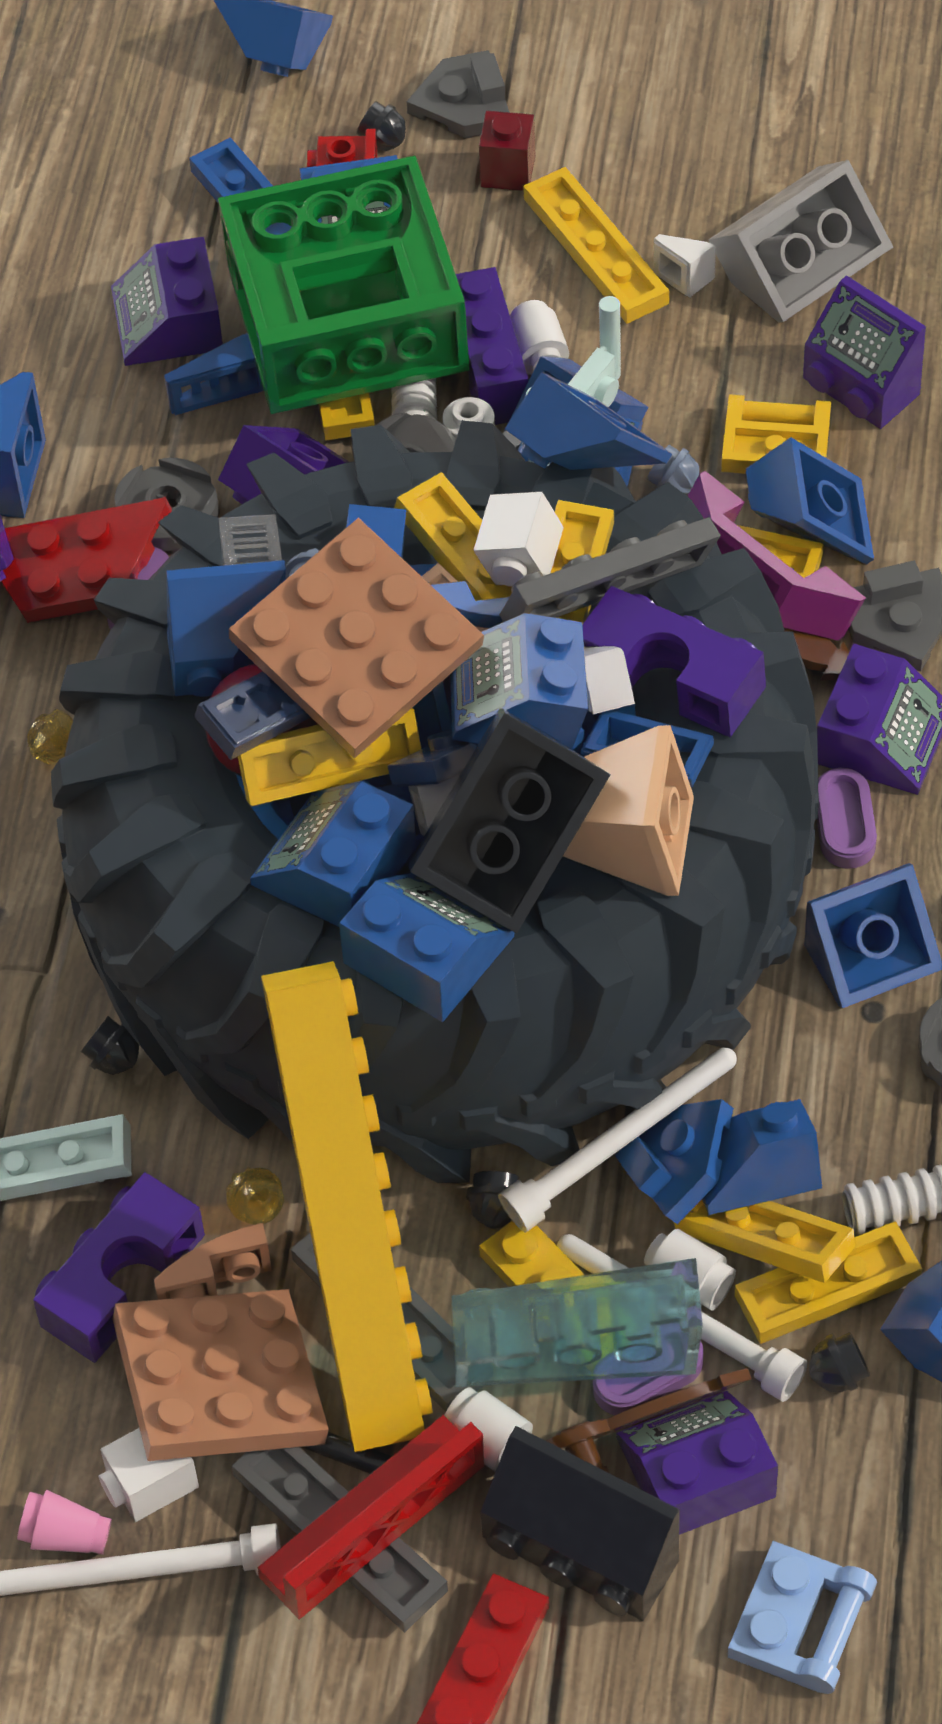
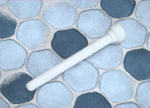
M720 1048L663 1089L662 1093L651 1102L631 1112L536 1182L531 1178L524 1183L517 1180L500 1192L498 1198L508 1216L525 1233L545 1219L544 1212L551 1207V1199L731 1070L737 1061L735 1052L730 1048Z
M566 1234L559 1239L557 1247L572 1262L675 1324L692 1330L700 1339L754 1370V1378L761 1382V1389L782 1402L788 1400L801 1383L807 1369V1360L787 1348L779 1351L771 1347L765 1350L578 1237Z
M276 1523L251 1526V1533L240 1534V1540L4 1570L0 1571V1596L243 1565L244 1571L255 1570L257 1576H259L257 1567L281 1548L278 1527Z

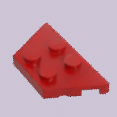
M166 497L5 528L14 560L8 568L3 570L6 578L1 582L27 623L98 610L94 599L109 578L137 579L140 571L147 566L155 550L151 541L160 525L158 522L170 514L172 508Z

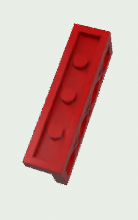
M442 1415L257 1567L259 1578L300 1620L484 1467L483 1433L472 1422L459 1431Z

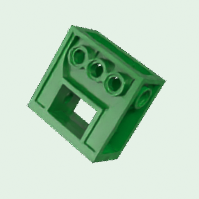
M416 156L218 198L227 268L249 337L270 414L469 371L465 300ZM377 201L386 202L391 205L389 209L381 213H372L364 209L368 204ZM330 215L340 218L330 224H323L317 221L321 217ZM274 223H285L291 226L289 231L278 235L265 231L267 227Z

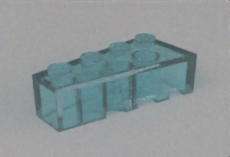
M696 1258L498 1289L477 1288L469 1290L464 1294L451 1296L455 1387L696 1374L703 1327Z

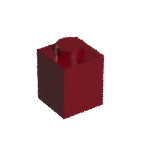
M486 111L479 143L481 187L524 191L523 186L531 182L536 157L534 114Z

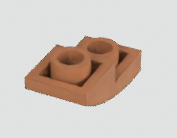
M263 1223L241 1228L217 1237L188 1252L172 1263L154 1279L158 1300L218 1295L216 1283L225 1281L235 1283L246 1282L254 1279L260 1273L272 1271Z

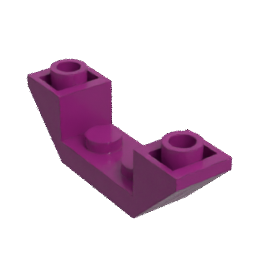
M701 472L688 497L704 519L707 517L711 518L721 536L717 541V545L721 554L745 548L760 569L779 607L783 627L834 640L843 638L866 597L827 566L822 567L805 578L799 575L734 523L745 502L708 472Z

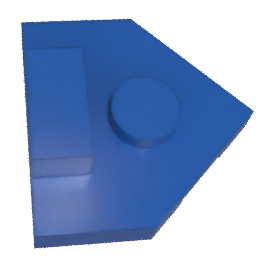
M722 1099L681 1105L620 1149L615 1155L638 1189L650 1196L663 1214L676 1224L718 1183L722 1160L717 1156L722 1132L729 1131L734 1109Z

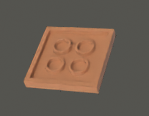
M360 518L351 523L229 628V639L353 758H356L483 645L484 634Z
M289 1289L115 1303L112 1319L147 1461L325 1444L329 1428Z

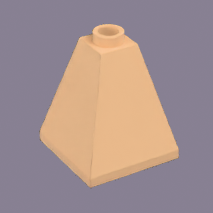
M671 725L654 727L584 756V758L611 775L563 857L666 896H679L694 795Z

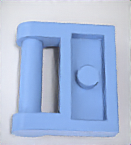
M772 1541L728 1646V1658L824 1694L833 1693L840 1677V1671L836 1667L862 1602L869 1601L877 1584L876 1578L864 1569L855 1566L842 1567ZM824 1588L839 1595L814 1657L806 1659L796 1654Z

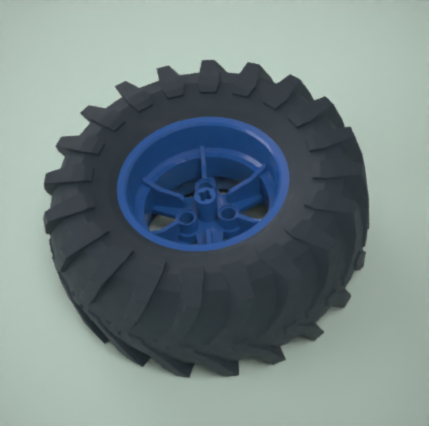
M462 420L452 452L410 453L382 425L351 429L354 461L311 472L306 475L275 453L247 463L246 465L261 494L220 518L180 505L158 523L181 548L172 554L148 580L109 578L95 597L94 602L97 609L114 626L103 642L95 660L70 664L66 667L59 701L66 711L74 715L65 757L59 759L51 771L53 807L62 809V815L57 818L59 844L63 859L61 863L70 894L73 915L91 962L103 981L121 1023L162 1074L166 1076L178 1070L196 1099L222 1123L247 1139L253 1136L268 1120H271L293 1144L261 976L334 961L340 979L351 978L355 991L358 1014L348 1016L351 1038L362 1036L369 1073L358 1075L362 1096L373 1094L380 1125V1131L369 1133L371 1145L388 1148L399 1155L416 1172L437 1183H470L471 1149L504 1143L519 1146L535 1159L550 1166L561 1164L580 1150L572 1126L620 1104L640 1109L659 1096L662 1090L666 1088L661 1079L681 1065L704 1043L734 1050L751 1028L750 1022L738 1011L737 1007L753 989L764 968H768L769 965L782 964L790 957L797 927L789 919L795 916L802 896L804 876L811 872L815 830L813 827L815 820L818 818L819 805L817 727L814 699L793 631H784L779 607L760 569L745 548L721 554L716 542L702 565L627 592L644 595L653 601L655 605L680 616H692L701 621L706 627L728 637L745 639L758 650L764 652L766 688L731 738L679 715L676 680L682 672L673 668H656L642 675L632 688L635 704L612 709L713 736L714 745L693 787H691L694 800L679 896H666L562 856L517 934L514 932V938L448 1017L441 1022L344 964L340 927L251 885V876L313 792L250 806L246 800L242 777L227 769L214 755L208 743L205 729L194 717L198 704L210 699L211 696H175L167 639L166 571L281 560L285 561L286 567L289 560L294 556L314 548L320 551L346 529L349 504L394 508L397 497L440 472L444 474L482 520L489 497L495 494L542 492L554 512L558 500L614 510V526L606 553H609L612 548L626 539L637 537L640 541L657 536L661 530L674 522L685 520L687 524H691L704 518L692 500L669 482L640 500L635 501L622 476L614 467L569 470L554 462L543 468L533 462L525 461L516 447L492 423ZM405 524L403 560L422 576L438 562ZM595 603V604H592V605H591V608H590V611H589V615L591 614V612L594 610V608L597 606L598 603ZM587 710L581 728L584 730L582 747L600 713L592 714ZM680 752L684 766L691 752ZM410 792L395 796L413 804ZM415 810L416 848L396 876L411 873L408 862L424 837L420 833Z

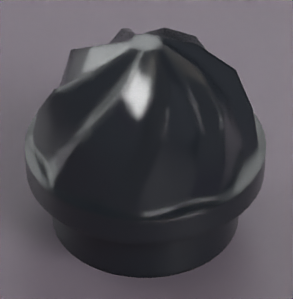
M375 101L364 115L356 132L358 136H366V129H376L377 149L389 151L403 143L406 133L405 120L393 105L389 104L385 107Z
M107 1016L80 1052L92 1060L89 1066L94 1070L98 1069L104 1073L115 1075L133 1068L138 1059L139 1044L123 1024L120 1025Z
M481 1171L475 1173L473 1187L468 1188L466 1198L470 1201L472 1215L481 1224L492 1229L500 1228L510 1223L512 1220L500 1203L498 1194L517 1180L520 1181V1177L501 1171Z
M850 1332L837 1338L833 1333L829 1334L812 1351L809 1362V1374L813 1381L829 1392L853 1391L858 1388V1381L870 1376L864 1357Z

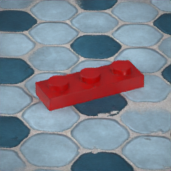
M493 1573L417 1724H492L550 1607L549 1597Z

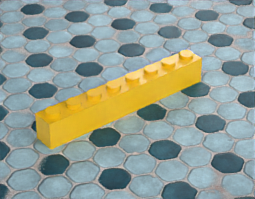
M334 961L263 975L261 979L346 1421L354 1452L413 1440L425 1430L422 1416L432 1414L433 1410L426 1378L415 1380L412 1360L422 1358V1350L416 1323L405 1324L401 1304L412 1302L405 1266L394 1268L391 1247L401 1245L395 1210L384 1211L380 1190L391 1188L384 1152L373 1154L370 1140V1132L380 1131L376 1104L373 1094L362 1096L358 1076L369 1073L365 1045L362 1036L351 1038L348 1016L358 1014L353 982L351 978L340 979Z

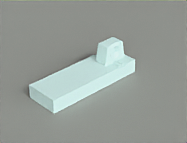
M123 1114L0 1138V1201L95 1183L96 1181L104 1182L107 1179L130 1177L132 1175L131 1125Z

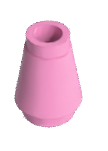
M46 1490L44 1495L30 1492L23 1510L17 1540L31 1543V1550L93 1552L102 1555L112 1519L100 1516L99 1513L49 1490Z

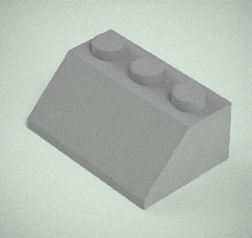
M849 160L818 166L708 239L715 246V253L730 282L778 323L786 321L836 287L846 275L848 277L852 276L893 248Z

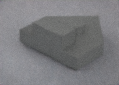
M489 50L442 59L407 100V114L422 120H426L429 117L447 125L448 131L464 138L481 135L486 111L509 112L505 98V85L495 55L490 53Z
M915 560L864 572L863 585L853 587L866 597L848 628L853 643L874 650L879 648L897 657L904 658L916 670L921 671L929 660L932 649L942 635V574L939 567L920 572Z

